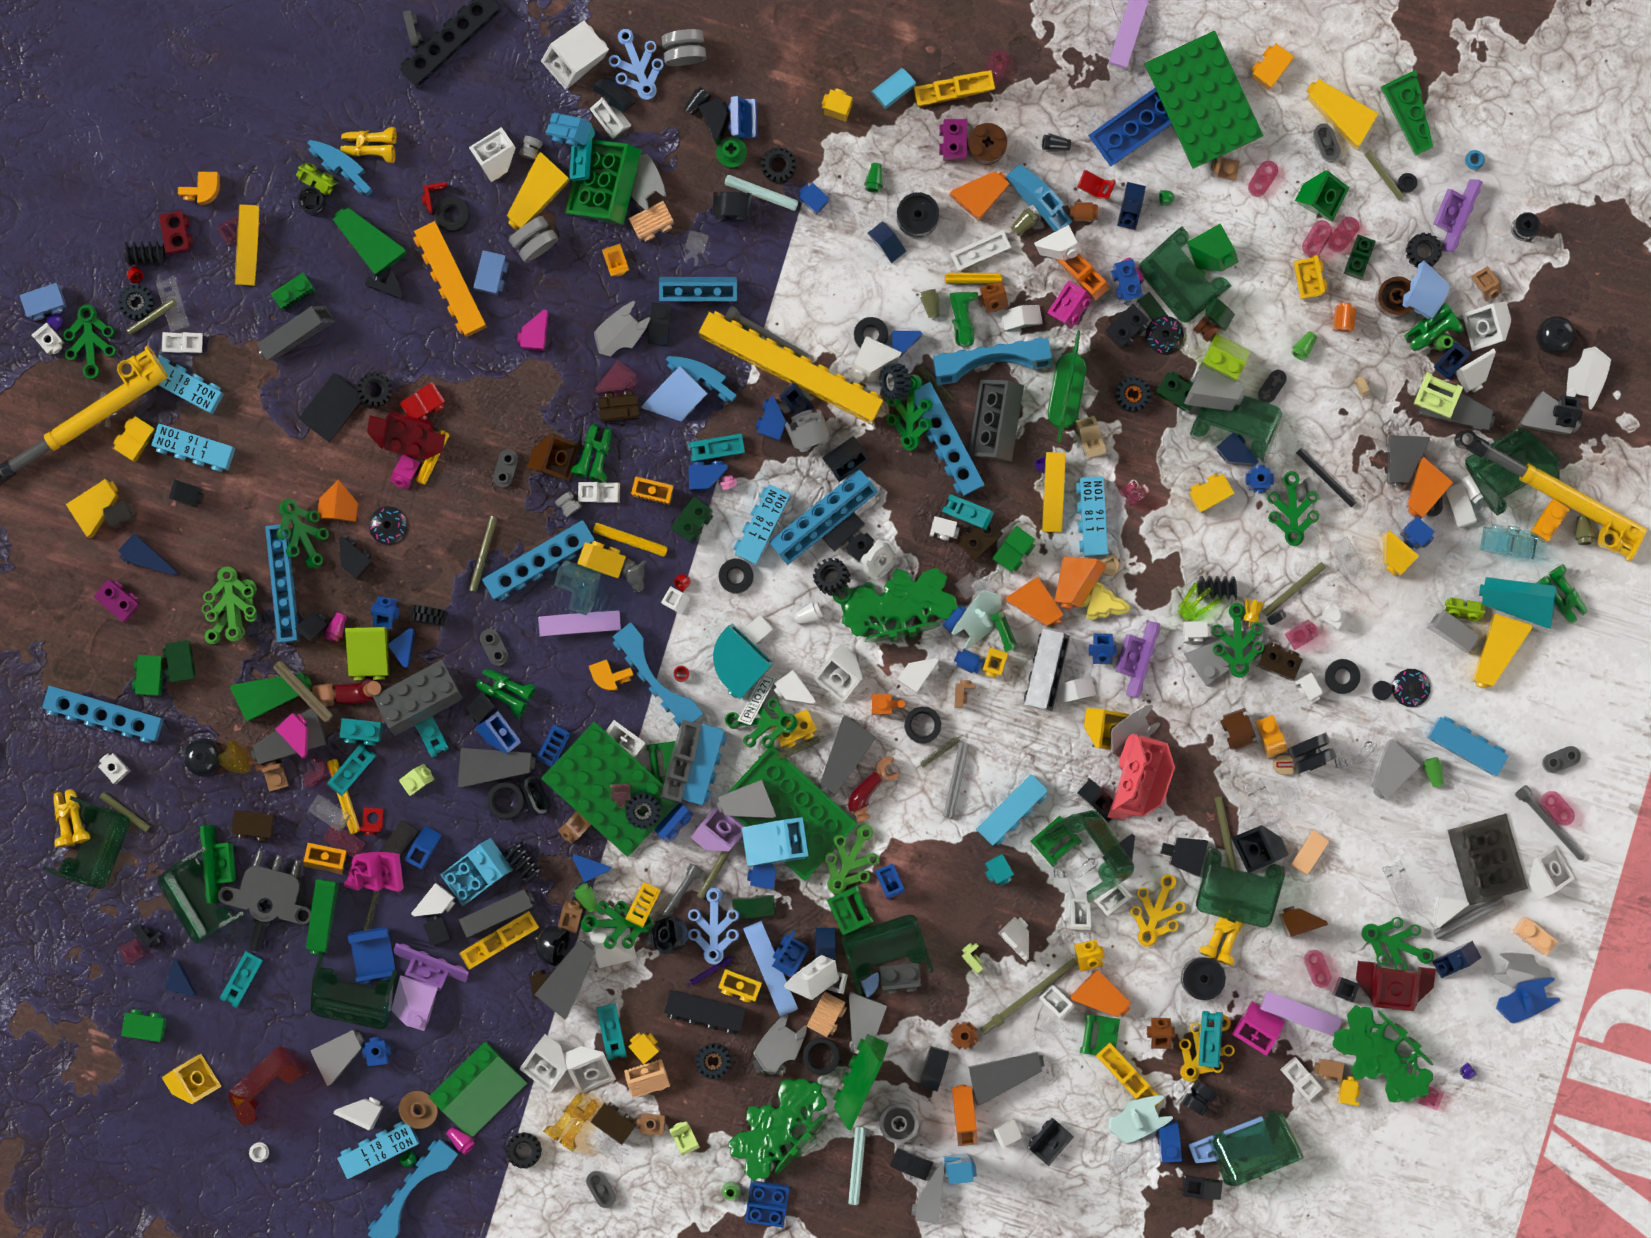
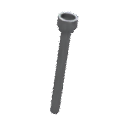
M731 305L725 316L727 321H737L745 327L756 331L761 336L777 342V345L780 347H787L793 350L796 356L809 358L808 353L740 315L741 313L738 309Z
M1527 785L1520 788L1515 793V796L1520 801L1527 802L1578 860H1583L1585 855L1534 800L1531 793L1532 790Z
M690 863L686 869V878L660 916L672 913L692 881L696 880L697 877L700 878L704 871ZM650 932L643 941L645 946L651 944Z

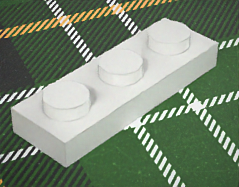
M1004 230L954 251L950 253V256L959 272L1009 250L1011 246Z

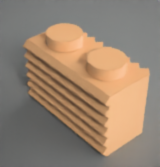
M664 201L650 207L648 211L644 210L629 218L639 241L644 240L645 242L655 237L654 234L657 232L665 233L671 230V225L674 224Z
M1523 917L1513 929V933H1516L1519 938L1525 940V943L1531 945V948L1537 950L1541 955H1548L1558 942L1528 917Z
M824 991L807 1027L825 1037H828L829 1034L833 1035L838 1026L835 1024L838 1016L842 1018L847 1009L844 1006L845 1002Z
M661 1059L624 1071L632 1098L643 1097L647 1093L662 1091L670 1087L668 1075Z

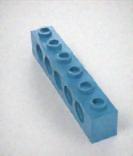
M931 382L921 386L920 389L915 391V408L918 409L920 401L925 399L932 401L933 408L930 411H926L918 420L937 418L941 421L942 425L939 428L931 427L926 435L930 443L934 442L938 448L935 452L939 460H944L946 464L944 469L948 477H953L955 481L953 486L957 494H962L965 497L984 487V483ZM942 436H948L951 442L949 445H942L939 439ZM951 453H957L960 460L953 463L949 460L948 456ZM966 470L969 477L961 480L958 477V472Z
M858 469L770 540L769 543L788 566L876 495L878 491L865 474Z
M582 520L486 576L482 581L492 598L502 601L510 596L509 592L512 590L519 591L526 587L525 583L532 579L534 582L543 577L542 573L549 569L551 572L560 567L559 563L566 559L568 562L577 557L576 553L583 549L585 542L592 544L595 539ZM570 538H578L579 544L576 547H570L568 545ZM560 547L562 554L559 557H553L551 554L553 548ZM543 557L545 564L542 567H536V558ZM527 567V576L520 577L518 575L519 568ZM504 577H510V586L503 587L501 580Z
M281 524L265 526L277 641L282 644L299 642L300 635L295 630L298 626L292 561L291 557L286 554L289 538L285 540L278 538L277 531Z
M48 686L42 708L47 709V714L58 716L61 713L66 715L65 719L77 722V718L85 720V725L95 727L96 724L102 725V730L112 733L116 729L122 731V736L133 738V735L140 736V741L150 744L152 740L158 741L164 721L163 718L53 686ZM64 699H67L70 703L69 708L63 710L61 707V702ZM82 705L88 706V713L86 715H81L80 713ZM101 710L107 712V718L103 721L98 718ZM121 715L126 719L123 726L117 724V719ZM138 721L144 723V729L141 732H138L135 727Z

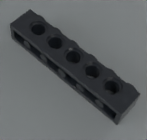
M472 0L468 6H462L454 19H448L440 32H434L429 37L430 41L427 44L420 45L415 50L416 54L414 56L406 58L401 63L402 67L399 68L401 73L418 89L502 11L501 7L494 0ZM476 8L483 10L480 16L473 15V11ZM462 21L469 23L466 29L458 27ZM452 34L454 35V40L452 42H445V36ZM438 47L440 48V53L435 56L431 55V49ZM420 60L426 62L425 67L422 69L416 67L417 62Z

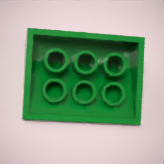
M592 140L589 179L573 181L565 213L596 221L624 225L642 150L630 144Z
M869 1034L866 1035L865 1039H860L856 1048L859 1052L857 1056H852L848 1065L851 1067L849 1073L845 1072L841 1083L844 1085L841 1090L837 1089L833 1098L836 1101L834 1105L836 1112L850 1131L880 1070L889 1044Z
M485 1041L428 1098L468 1136L473 1137L527 1082Z

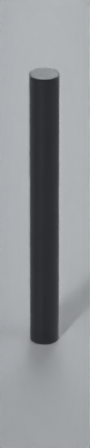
M1302 448L1296 452L1350 507L1356 503Z

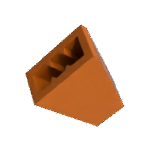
M994 171L953 189L949 196L979 221L1007 190L1010 183L1005 174L1002 172L998 174Z
M1424 457L1418 463L1406 507L1409 509L1407 512L1413 518L1419 517L1420 519L1426 515L1453 484L1447 476Z
M1063 556L1054 602L1060 604L1061 608L1066 610H1072L1073 607L1081 608L1105 570L1106 564L1098 559Z
M1038 576L1005 598L1008 604L1045 627L1051 625L1053 628L1062 622L1060 618L1063 617V613Z
M1097 969L1069 997L1075 1002L1115 1017L1119 1015L1123 1017L1131 1009L1129 1007L1131 1003Z
M958 1085L952 1088L958 1146L978 1144L972 1087Z

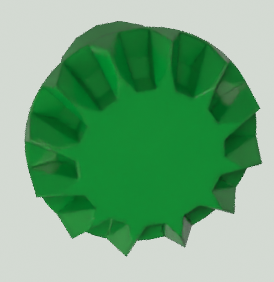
M727 137L721 140V143L717 146L716 156L723 166L734 168L740 166L745 161L747 149L740 139Z

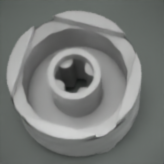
M812 410L801 412L791 418L792 422L790 424L788 422L785 424L794 448L799 449L800 452L808 451L811 446L816 444L822 445L829 441L828 436L830 432L821 410H817V413H812Z
M893 1103L882 1111L879 1126L881 1133L888 1141L902 1144L911 1140L916 1135L919 1121L912 1107L904 1103ZM898 1118H902L904 1126L900 1125L899 1128H896V1124L893 1123L894 1120L897 1121Z

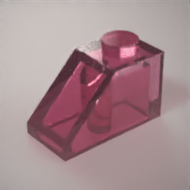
M617 360L594 389V392L600 395L625 392L627 389L631 390L637 382V375Z

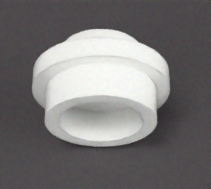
M255 1143L251 1146L249 1155L253 1161L263 1162L269 1156V1148L264 1143Z

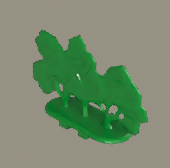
M1080 330L1077 331L1073 353L1062 355L1055 367L1048 406V418L1055 427L1059 428L1058 444L1061 442L1064 428L1071 427L1079 415L1086 376L1085 360L1077 354Z
M896 568L892 574V580L885 584L884 589L886 593L882 596L876 594L871 588L863 586L855 588L852 597L845 604L846 613L842 616V623L850 626L852 634L857 637L864 635L869 628L879 631L878 634L867 637L865 642H878L890 639L891 642H896L898 637L909 635L910 638L917 637L919 632L939 627L941 625L939 622L928 623L929 617L936 615L941 619H949L953 611L958 607L955 596L942 592L947 576L941 573V570L933 568L922 572L921 577L914 582L908 572ZM927 608L928 614L925 615L924 609ZM874 616L878 619L880 625L878 626L877 623L873 624L869 618ZM913 616H918L922 621V624L906 626L907 620H910ZM882 617H885L884 622L881 621ZM897 618L900 620L901 629L885 630L884 625L889 619ZM867 621L870 626H865L864 622Z
M1355 1005L1347 1014L1350 1028L1335 1031L1333 1047L1343 1055L1356 1056V1061L1352 1065L1354 1080L1363 1079L1364 1077L1378 1079L1380 1075H1385V1091L1390 1102H1413L1417 1097L1425 1098L1426 1095H1429L1428 1086L1433 1081V1073L1426 1068L1420 1069L1417 1064V1058L1421 1057L1429 1065L1434 1064L1420 1050L1422 1046L1410 1036L1407 1037L1406 1034L1408 1032L1399 1024L1391 1022L1381 1011L1378 1010V1014L1385 1022L1383 1024H1376L1370 1007L1360 1008L1358 1005ZM1387 1026H1390L1400 1036L1396 1041L1385 1038L1384 1033ZM1373 1028H1378L1375 1033L1372 1032ZM1403 1040L1413 1049L1410 1057H1401L1396 1051L1397 1046ZM1403 1060H1408L1406 1064L1402 1063ZM1410 1062H1413L1411 1066H1414L1412 1074L1407 1072ZM1416 1070L1420 1072L1419 1075H1415Z
M791 1079L782 1080L778 1091L779 1108L774 1109L771 1105H763L761 1108L748 1106L746 1121L749 1122L751 1131L738 1132L728 1144L732 1157L746 1158L744 1173L750 1179L756 1181L758 1178H768L771 1172V1163L774 1160H780L775 1169V1173L779 1174L794 1157L800 1158L804 1153L801 1149L807 1142L812 1143L816 1139L814 1134L828 1116V1114H822L812 1123V1113L823 1110L827 1105V1100L821 1093L822 1084L817 1082L810 1084L806 1079H797L795 1081ZM809 1105L813 1106L812 1110L809 1109ZM802 1107L807 1109L808 1114L805 1115L807 1119H804L801 1114ZM801 1118L802 1121L798 1122L796 1119ZM798 1124H805L808 1130L797 1140L792 1136V1129ZM788 1142H792L794 1146L784 1157L780 1147ZM769 1152H772L775 1156L770 1157Z

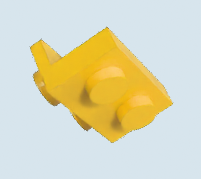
M1318 255L1312 258L1293 261L1300 300L1323 296L1325 290H1327V282L1325 278H1322L1321 271H1324L1322 259L1319 260Z

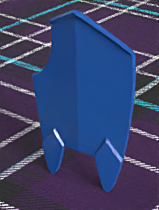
M1549 977L1518 983L1514 992L1499 998L1496 1009L1510 1023H1516L1550 1008L1559 1002L1560 998H1547L1544 987L1552 983L1555 978Z

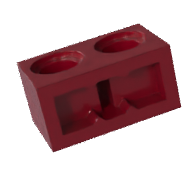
M183 211L159 215L166 254L175 255L191 252L193 238L191 234H188L187 227H190L188 215H185ZM174 219H179V226L172 228L171 222ZM183 238V244L176 247L174 245L175 240Z

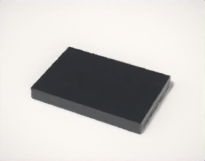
M333 373L298 419L330 443L359 406V397H356L355 394L357 390Z

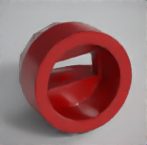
M136 266L131 267L127 271V278L133 284L139 283L144 277L141 269Z
M680 574L673 580L675 586L681 591H685L691 584L690 577H686V574Z
M685 666L676 667L674 669L675 680L685 682L689 678L688 668Z

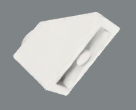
M1069 225L1034 243L1040 255L1064 261L1074 258L1082 252Z
M794 670L774 683L776 688L773 690L780 699L784 697L788 701L812 705L816 703Z
M435 883L411 914L413 916L444 913L445 910L449 912L455 905L453 900L456 897L438 883Z
M1014 1118L992 1127L1001 1148L1022 1138L1020 1133L1024 1132L1020 1122H1015Z

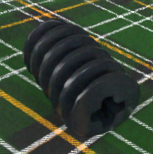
M133 241L132 247H129L128 242H125V262L129 266H133L134 262L137 266H140L142 261L145 266H148L150 262L153 266H156L157 262L163 266L166 261L164 243L160 247L159 242L156 241L155 247H153L151 241H148V245L145 247L143 241H141L140 246L137 247L135 241Z
M1200 576L1196 588L1197 600H1199L1200 595H1203L1204 600L1207 599L1208 595L1211 596L1212 600L1218 595L1219 600L1222 601L1223 596L1226 595L1227 600L1230 601L1231 596L1234 595L1236 601L1237 582L1235 577L1231 576L1230 581H1228L1227 576H1223L1222 581H1220L1219 576H1216L1213 581L1212 577L1208 576L1205 581L1204 577Z
M521 841L514 844L503 854L508 853L505 858L506 861L513 859L510 866H517L515 873L522 872L519 878H527L524 883L526 886L541 875L539 872L543 867H535L538 861H530L533 854H525L528 848L521 849L524 843Z

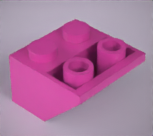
M1251 1001L1231 1034L1267 1056L1278 1039L1285 1021L1272 1013L1261 1010L1260 1005Z

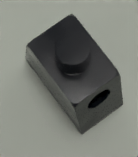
M1175 838L1174 845L1162 843L1160 854L1171 856L1170 865L1200 877L1208 840Z

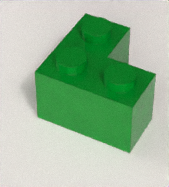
M1016 525L992 560L1009 573L1013 570L1017 572L1023 564L1020 561L1024 555L1029 556L1036 545L1033 544L1035 539Z

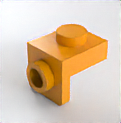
M620 244L602 250L611 276H622L629 270Z

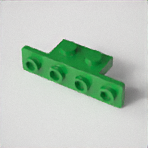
M204 825L200 826V838L206 885L205 895L208 904L221 903L218 897L221 890L220 883L236 881L233 842L216 844L215 826Z

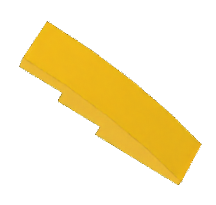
M989 70L955 76L953 79L936 81L933 84L916 86L913 89L917 107L992 91L995 90L992 71Z
M239 205L235 285L255 286L259 206Z
M1046 452L1042 532L1062 533L1066 453Z
M530 911L459 954L470 970L539 927Z
M1111 1043L1096 1055L1136 1100L1159 1096Z

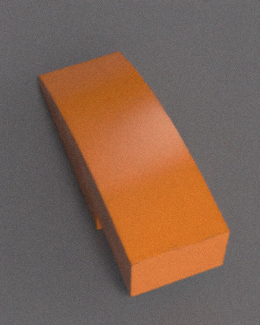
M1080 254L1065 261L1056 259L1095 301L1110 289L1107 281Z

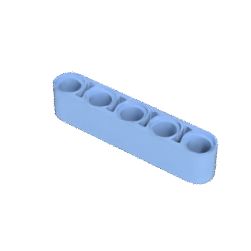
M762 921L743 928L779 1016L782 1017L798 1010L791 991L784 987L787 982L784 973L772 967L776 960L773 958L775 952Z

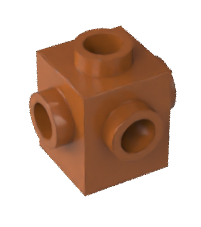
M1002 281L979 287L981 293L978 296L980 307L984 306L986 313L1009 308Z
M1151 1018V1024L1147 1026V1038L1151 1040V1049H1171L1172 1038H1175V1026H1171V1018Z
M957 1022L950 1030L952 1032L950 1037L953 1039L951 1043L959 1050L962 1047L965 1050L968 1047L972 1049L978 1042L976 1039L978 1036L976 1031L978 1029L970 1022L967 1024L964 1022L959 1024ZM964 1032L968 1034L966 1040L961 1039V1034Z

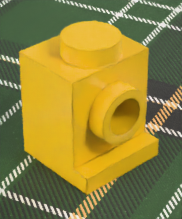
M990 647L982 669L986 671L985 675L995 679L997 675L1001 676L1008 653ZM991 661H997L998 666L996 668H993L991 666Z
M1346 1076V1079H1342L1339 1085L1337 1102L1359 1106V1102L1356 1101V1097L1359 1098L1361 1086H1358V1080H1354L1352 1076Z

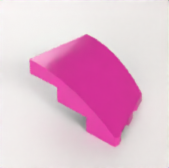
M390 852L356 854L348 871V879L344 882V887L354 890H360L364 887L375 891L386 888L400 892L404 889L400 855Z

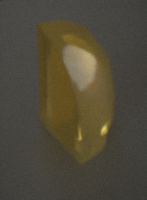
M234 739L228 741L225 744L227 748L222 754L219 753L218 755L219 764L234 773L249 772L250 763L243 748Z

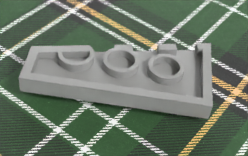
M1260 626L1254 627V631L1259 632L1261 630ZM1251 628L1242 631V639L1250 632ZM1264 631L1257 635L1243 650V658L1252 650V646L1256 641H1260L1264 645L1270 641ZM1222 639L1184 653L1206 686L1230 669V665L1223 658L1214 654L1213 647L1215 644H1223L1225 651L1235 658V651ZM1256 645L1255 650H1258L1262 646ZM1217 647L1215 651L1220 653L1223 649L1222 647Z

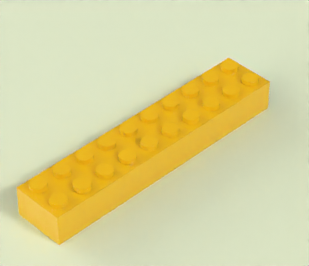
M716 311L714 314L708 313L699 331L700 338L790 384L794 382L798 388L873 425L883 405L881 395L873 391L870 393L864 391V387L858 383L853 382V384L846 382L847 378L838 373L835 376L829 373L828 368L820 364L818 367L811 363L812 360L805 356L800 358L795 356L794 351L787 347L783 349L777 347V342L766 338V340L760 338V334L754 330H744L742 325L734 320L731 323L726 321L725 316Z

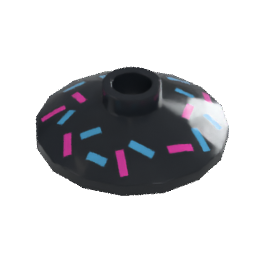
M1165 315L1156 317L1149 323V327L1146 329V342L1157 353H1172L1183 342V327L1173 317ZM1163 331H1167L1169 333V336L1167 338L1162 336Z
M386 506L379 508L372 514L369 520L370 534L381 544H395L403 539L407 532L408 524L406 517L395 507ZM387 521L391 523L388 529L384 527V523Z
M1405 669L1395 676L1392 682V693L1400 704L1406 707H1416L1428 699L1430 682L1422 671ZM1410 684L1415 685L1416 689L1414 691L1409 690Z

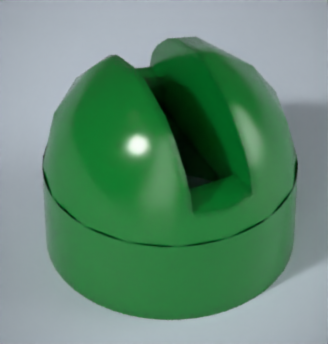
M1160 190V205H1170L1174 201V194L1169 190Z
M406 1151L400 1157V1163L406 1168H412V1164L417 1163V1157L412 1151Z

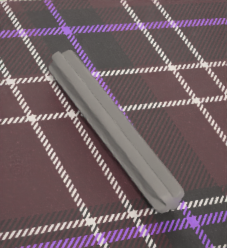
M960 742L943 814L946 818L953 819L969 750L968 743Z
M1497 897L1442 925L1440 928L1433 930L1436 939H1441L1504 907L1505 902L1503 898Z

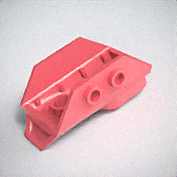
M1131 734L1126 739L1119 759V767L1123 771L1108 814L1109 818L1122 821L1135 815L1144 817L1163 805L1175 770L1168 743L1139 734Z

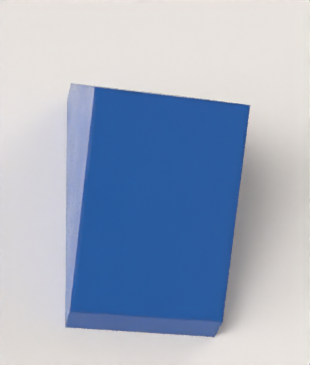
M892 331V348L902 352L901 358L922 337L923 333L921 331Z
M411 628L387 644L405 668L410 667L415 629Z
M573 854L572 858L584 883L611 870L610 866Z
M893 863L875 871L887 899L905 892Z

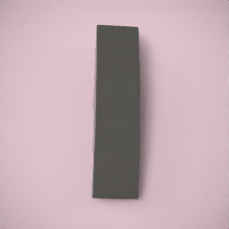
M685 720L682 721L670 758L660 799L677 804L681 803L684 786L688 782L691 764L695 759L702 725Z

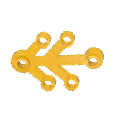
M1166 874L1161 877L1160 885L1162 888L1154 908L1148 897V890L1146 888H1139L1137 890V897L1142 900L1150 918L1146 926L1141 916V908L1139 906L1131 907L1130 915L1135 918L1140 929L1138 941L1142 946H1153L1158 936L1169 931H1176L1179 927L1177 921L1169 920L1165 926L1155 929L1158 921L1175 913H1182L1185 910V904L1178 901L1172 907L1162 911L1169 890L1173 889L1176 885V879L1173 875ZM1166 878H1169L1171 880V884L1169 886H1166L1164 884V880ZM1140 890L1146 891L1145 897H1140ZM1179 903L1183 906L1181 911L1176 910V905ZM1134 908L1139 909V914L1137 916L1133 915L1132 910ZM1170 922H1175V929L1169 928ZM1146 933H1149L1151 935V939L1149 941L1144 940V935Z
M1224 1015L1223 1019L1226 1020L1227 1024L1225 1027H1222V1031L1228 1030L1231 1025L1230 1019ZM1197 1022L1192 1023L1190 1031L1193 1033L1197 1054L1193 1061L1189 1051L1191 1042L1188 1039H1181L1179 1041V1047L1182 1049L1184 1059L1180 1075L1188 1082L1195 1081L1203 1073L1213 1071L1220 1073L1224 1068L1222 1062H1220V1070H1215L1214 1067L1198 1066L1201 1024ZM1197 1024L1199 1026L1198 1032L1192 1030L1193 1025ZM1183 1041L1188 1042L1187 1048H1182L1181 1043ZM1229 1044L1221 1048L1220 1056H1232L1235 1052L1234 1047ZM1226 1047H1231L1232 1052L1230 1054L1225 1053ZM1189 1068H1192L1194 1070V1073L1191 1076L1187 1075V1070Z

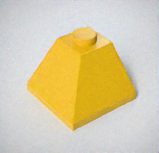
M1390 530L1382 535L1383 561L1387 566L1385 569L1393 576H1400L1419 555Z
M1086 708L1084 728L1094 746L1099 749L1111 750V731L1118 723L1127 718L1129 714L1105 709Z
M202 1054L190 1059L162 1077L172 1095L190 1104H194L222 1087Z

